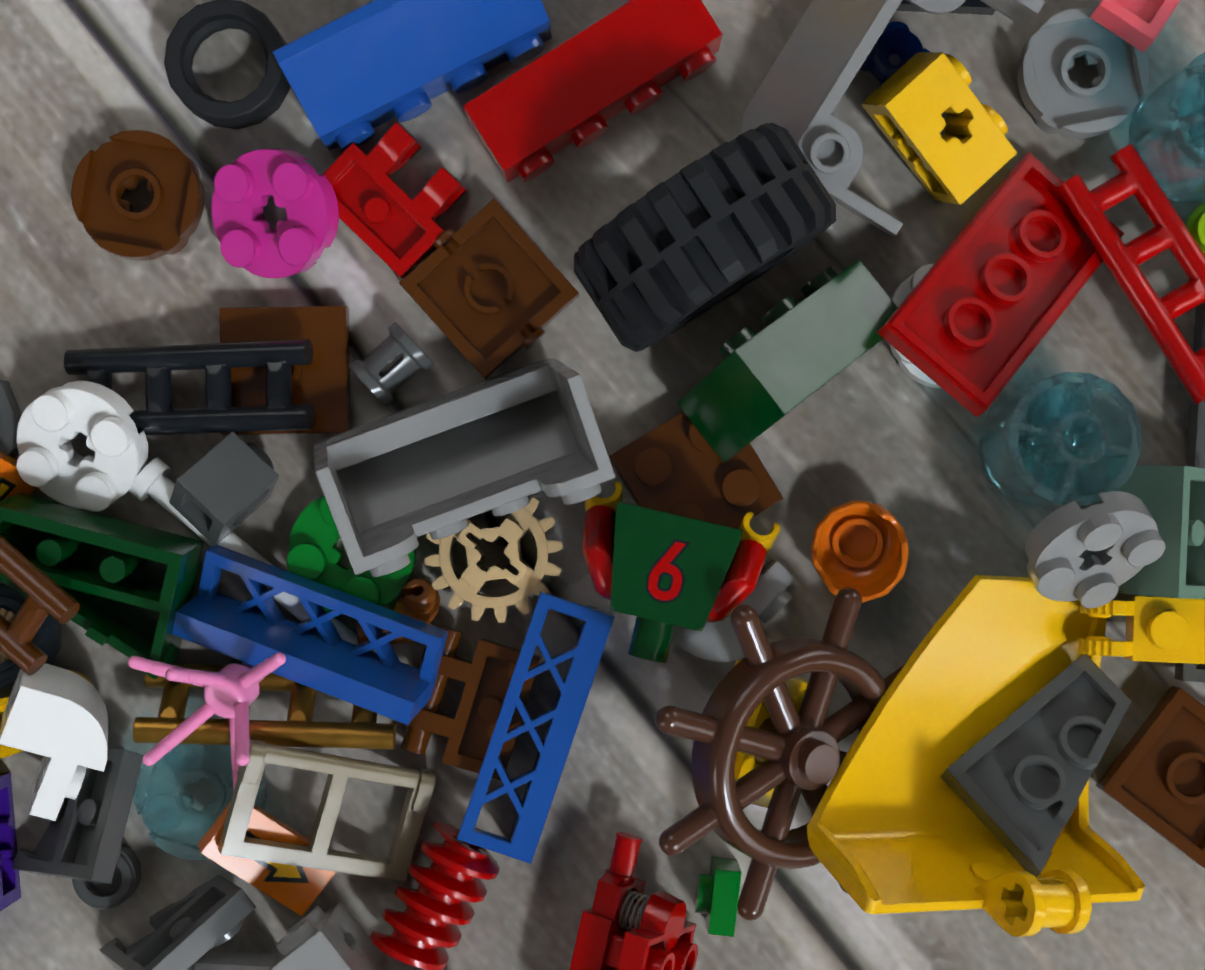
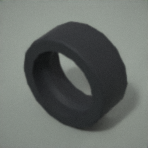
M213 0L199 4L177 21L167 39L164 66L170 87L194 115L215 127L242 129L262 123L280 108L291 87L273 54V51L287 45V43L265 13L243 1ZM230 28L243 30L254 36L263 47L267 61L265 76L258 88L245 98L232 102L216 100L205 94L196 83L192 69L194 55L201 43L215 32Z

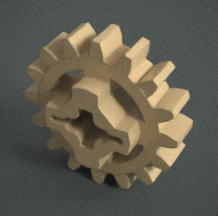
M536 497L530 499V503L526 507L511 513L500 527L484 529L470 518H467L468 527L454 535L433 540L430 534L427 533L426 538L439 545V553L424 558V562L427 566L441 567L443 575L431 584L434 590L450 586L455 592L450 599L449 608L454 610L465 601L471 603V620L474 621L481 619L486 608H494V614L498 623H503L507 621L508 606L515 604L517 609L525 616L531 612V605L527 596L532 592L539 596L541 591L551 594L548 587L542 582L544 575L559 576L562 568L555 563L549 562V553L557 552L563 549L564 546L562 541L547 539L545 532L554 526L556 520L554 517H548L538 521L534 513L538 509L540 501ZM528 529L531 530L537 545L535 569L522 559L520 540ZM471 534L479 540L485 539L488 542H495L500 537L504 538L509 543L504 553L511 560L510 564L519 573L509 566L505 568L500 564H496L489 569L485 568L481 563L485 552L479 547L480 543L472 538ZM455 538L466 547L468 567L461 577H459L453 563L452 550ZM507 579L519 588L512 593L501 596H489L478 593L487 581Z

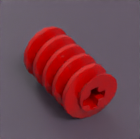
M435 822L433 827L445 839L443 845L424 841L420 847L432 861L430 868L411 864L407 870L420 884L418 889L398 886L394 893L407 907L406 910L401 912L385 908L381 915L394 931L392 934L372 931L369 936L372 944L385 954L404 964L424 970L444 969L449 959L445 948L456 947L462 936L457 925L470 924L475 914L469 902H481L486 896L487 889L481 879H495L500 870L497 861L485 848L457 840L460 830L442 822Z

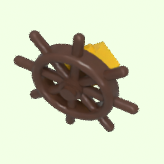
M851 587L842 588L836 594L822 640L791 638L769 644L756 610L746 604L737 606L733 609L730 619L745 658L736 660L734 667L715 688L702 714L668 705L660 708L655 716V723L660 731L694 740L691 771L695 797L699 805L695 810L661 833L659 846L665 854L675 856L714 831L727 844L752 858L737 904L738 913L746 920H756L762 915L777 867L794 869L810 867L821 863L809 846L807 838L808 823L789 830L800 795L802 793L812 818L828 788L827 783L835 776L848 753L839 750L837 743L857 729H859L860 733L882 696L903 668L901 666L886 678H883L865 659L847 650L862 604L860 593ZM811 672L809 681L798 676ZM838 679L849 693L852 701L825 719ZM750 804L768 808L761 830L756 829L751 824L743 811ZM839 884L840 888L844 892H846L845 889Z

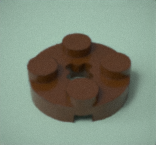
M121 131L110 136L111 141L102 144L95 152L91 149L77 166L71 189L73 209L78 220L83 223L86 232L92 237L91 239L108 252L129 260H154L164 255H173L180 252L187 245L189 237L198 227L204 209V187L197 165L169 139L149 131ZM138 180H147V189L154 193L153 201L151 204L144 205L141 212L133 213V204L123 200L125 189H136Z

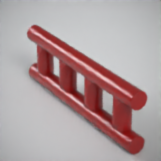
M1129 144L1110 157L1120 174L1090 191L1078 174L1058 186L1057 190L1195 405L1205 400V347L1194 353L1175 324L1174 319L1201 303L1205 304V254L1134 145ZM1134 195L1154 227L1124 244L1104 212ZM1169 249L1189 281L1159 298L1142 273L1139 265Z

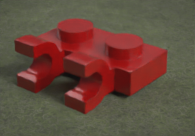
M396 122L368 155L356 144L352 143L323 174L331 183L336 194L339 218L400 278L404 279L435 248L433 246L434 242L445 232L434 220L449 210L467 190L441 167L414 199L410 198L390 176L394 171L406 165L422 147Z

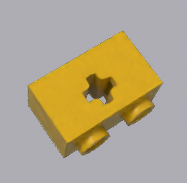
M917 52L863 101L861 105L932 198L936 201L961 205L1013 158L1017 152L1005 137L1008 127L1003 118L989 105L981 104L968 87L972 83V79L963 64L954 56L944 54L943 52ZM943 112L947 115L945 118L941 116ZM942 130L946 132L943 136L940 134Z

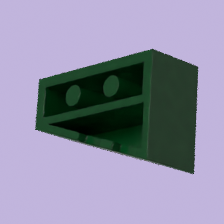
M19 493L0 501V535L80 603V609L71 621L87 630L85 633L87 637L101 646L107 643L129 658L131 656H139L171 665L177 661L182 638L172 634L175 614L177 610L191 601L204 541L96 512L70 507L24 493ZM3 573L0 574V581L27 598L28 595ZM144 672L153 679L159 677L152 673Z

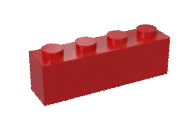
M631 0L464 104L463 108L468 122L506 182L509 183L518 176L521 177L523 182H527L548 170L555 163L552 155L574 142L577 148H582L601 137L609 129L606 121L620 112L628 109L630 114L634 115L651 106L663 95L660 87L679 75L682 76L684 81H689L709 69L717 61L714 54L719 51L723 34L702 0Z

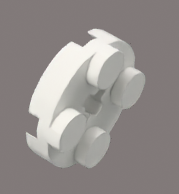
M90 381L68 382L61 387L51 388L30 403L24 410L17 428L16 440L20 456L17 459L16 467L24 482L31 486L39 487L41 491L55 501L78 509H87L94 512L102 511L130 490L137 475L147 465L148 441L144 430L138 434L136 424L129 416L134 411L119 394L103 385ZM79 433L86 435V446L95 451V456L88 455L82 457L72 447L70 439L72 440Z

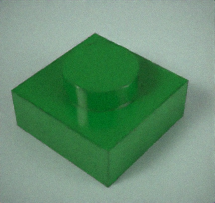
M712 857L710 875H698L695 913L705 914L704 920L708 934L734 937L741 881V869L737 859Z

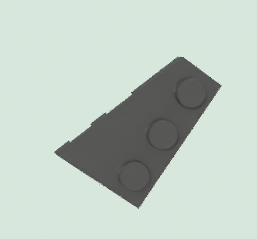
M1083 654L951 764L941 775V778L1026 871L1037 877L1046 865L1058 836L1079 802L1078 799L1087 781L1099 764L1131 700L1086 654Z

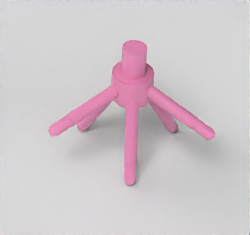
M277 652L256 666L245 662L241 665L237 663L229 664L219 672L186 669L139 656H131L128 659V666L132 669L165 677L169 681L204 687V699L206 702L143 756V763L146 766L154 765L211 716L216 714L223 718H229L234 790L239 765L245 766L250 760L249 706L259 695V683L265 676L286 662L285 654Z

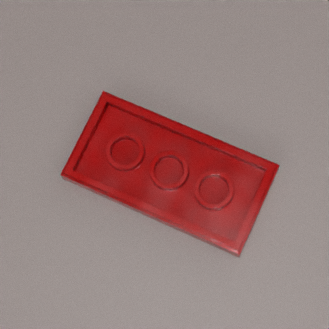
M1029 151L1017 162L877 332L976 418L989 408L1103 262L1057 190V187L1064 183V181ZM1110 221L1111 225L1121 238L1124 235V232L1121 231L1116 225H1114Z

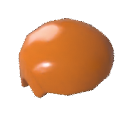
M852 500L832 507L815 526L811 546L812 564L826 584L829 592L836 596L842 588L851 587L860 593L862 603L887 595L904 577L909 559L908 540L902 525L892 512L883 505L865 500Z

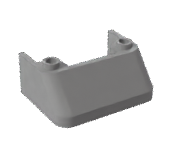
M813 0L747 106L742 119L743 133L750 129L755 130L765 123H774L787 129L833 201L886 234L897 235L903 225L902 222L847 189L862 165L863 145L859 135L852 127L831 114L902 0ZM966 0L906 1L930 14H946L959 8ZM980 0L1022 27L1039 13L1045 3L1043 0Z

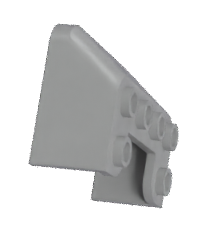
M555 358L537 361L338 433L314 445L315 472L354 574L357 575L370 570L373 577L387 575L407 566L411 562L408 553L418 547L417 537L429 533L433 540L454 535L468 527L467 518L488 510L492 511L493 516L513 513L529 505L528 496L539 491H543L548 497L561 496L563 503L566 505L579 503L601 493L600 483L616 478L581 375Z

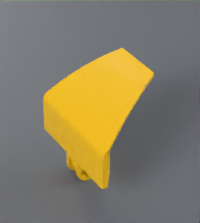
M975 575L934 624L882 696L850 747L807 825V838L813 854L864 912L869 914L984 909L1005 932L1011 936L1024 937L1035 935L1041 928H1050L1058 934L1078 933L1085 929L1090 920L1092 903L1139 901L1145 889L1144 882L1124 857L1089 826V780L1078 799L1079 802L1069 821L1064 825L1046 865L1042 872L1035 877L1017 862L941 778V775L951 764L1083 655L1078 653L1079 638L1105 636L1107 618L1090 617L1086 613H1080L1079 600L1070 602L1055 601L1042 596L1036 590L1030 577ZM1087 655L1100 668L1102 656Z

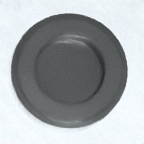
M122 844L121 854L116 863L111 884L72 879L74 890L85 904L93 908L110 909L117 907L137 890L141 880V865L136 854L129 847Z

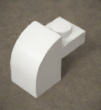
M46 663L33 675H27L20 669L4 709L0 729L1 745L43 756L32 784L29 815L56 821L64 798L76 799L84 780L86 768L104 772L108 754V713L99 692L82 676Z

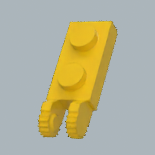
M1127 595V600L1113 599L1109 603L1097 608H1085L1080 602V613H1086L1090 617L1110 618L1112 615L1126 616L1125 640L1110 639L1106 636L1079 638V654L1125 657L1124 659L1142 662L1205 664V599Z

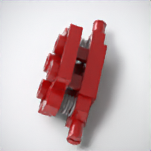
M616 832V841L610 867L605 870V874L598 880L592 908L582 912L569 970H694L698 956V947L692 943L696 923L685 920V901L664 891L653 893L651 897L643 895L646 881L641 880L634 874L641 842H643L642 837L626 832Z

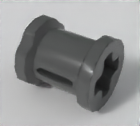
M396 322L388 328L390 335L362 361L355 358L348 364L357 377L385 406H389L394 401L392 393L418 369L428 370L434 364ZM403 354L384 374H379L395 357Z

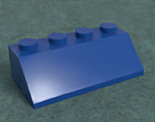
M373 0L273 51V54L321 141L329 151L340 146L342 151H345L352 143L359 147L371 140L376 134L374 128L395 117L398 122H406L422 115L431 108V99L451 89L456 94L479 86L489 77L488 70L510 60L512 65H518L536 57L545 49L543 42L551 39L552 36L550 20L542 0Z

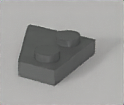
M108 748L104 772L86 768L84 780L76 799L64 798L56 821L43 818L46 822H50V825L35 850L31 852L20 849L14 859L12 869L34 874L111 884L116 863L121 854L122 839L132 800L137 790L138 776L144 755L125 749Z
M217 875L194 889L182 900L172 903L150 916L149 923L155 929L152 933L127 948L116 937L106 943L99 951L116 970H193V964L213 946L227 942L240 930L243 925V919L256 906L241 887Z

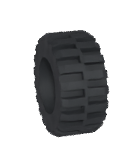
M765 123L755 130L750 129L740 134L734 140L723 143L709 154L693 161L682 168L677 174L665 182H661L648 191L645 196L618 213L613 220L603 225L593 234L592 238L585 241L578 248V251L574 254V273L620 344L635 352L642 351L734 295L740 289L758 279L815 239L817 235L824 232L836 221V204L789 131L774 123Z

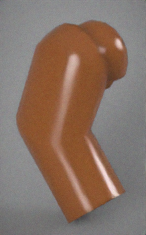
M414 578L405 583L402 588L403 593L392 610L431 624L439 612L441 598L438 590L433 589L432 583L429 580ZM356 620L357 637L360 644L369 639L358 620ZM400 636L389 643L390 645H397L416 641Z

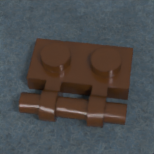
M438 625V628L448 631L432 698L410 724L407 725L401 748L424 755L431 733L445 736L449 739L442 763L479 774L521 650L480 638L473 661L465 660L455 656L462 632ZM424 648V651H423V654H422V657H421V660H420V664H419V667H420V668L422 667V663H423V659H424V655H425L426 648ZM533 654L529 669L539 664L541 656ZM535 676L524 681L520 693L525 707ZM448 677L466 682L456 716L439 710ZM515 707L508 730L521 724L522 717L517 707ZM516 737L503 743L499 755L506 770ZM494 769L492 778L501 780L496 769Z

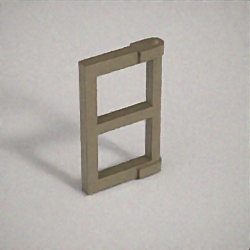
M250 739V760L245 766L239 765L237 781L218 845L220 855L406 881L407 870L411 864L423 818L428 811L435 787L436 776L434 771L398 767L267 744L265 741ZM266 763L328 774L308 846L245 837ZM349 778L408 787L388 858L329 850Z

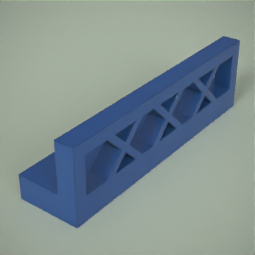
M213 545L206 550L198 595L176 611L172 634L253 666L258 665L277 652H283L286 656V662L272 673L409 725L432 698L448 631L225 547ZM222 569L240 575L252 597L241 602L218 593ZM282 592L298 597L310 618L301 623L284 618L273 597ZM340 614L357 619L369 640L358 645L342 640L330 619ZM403 636L427 645L421 669L400 662L389 642Z
M542 591L540 592L457 840L530 864L532 863L615 618L612 612L591 605L587 607ZM549 609L583 620L574 647L554 657L551 656L541 636ZM536 645H538L545 661L529 669ZM570 659L564 678H562L556 665ZM550 669L559 688L554 707L531 719L520 696L524 681ZM515 707H517L524 723L508 730ZM549 720L542 740L536 726ZM529 731L538 749L533 769L510 779L499 757L503 743ZM494 769H496L503 784L487 791ZM528 782L521 801L515 788ZM505 793H508L517 811L509 839L475 828L482 805Z

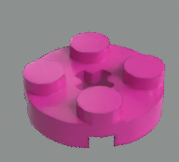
M261 149L245 153L232 164L225 165L218 170L214 178L215 190L211 207L212 221L220 242L221 254L227 263L233 267H243L250 273L260 277L284 278L309 270L317 263L315 261L321 257L324 249L331 246L336 237L339 223L336 194L324 174L318 175L315 169L304 161L309 159L290 149ZM270 196L274 197L275 205L280 208L285 207L287 213L286 220L277 222L276 230L270 227L269 221H266L264 217V207L267 206Z

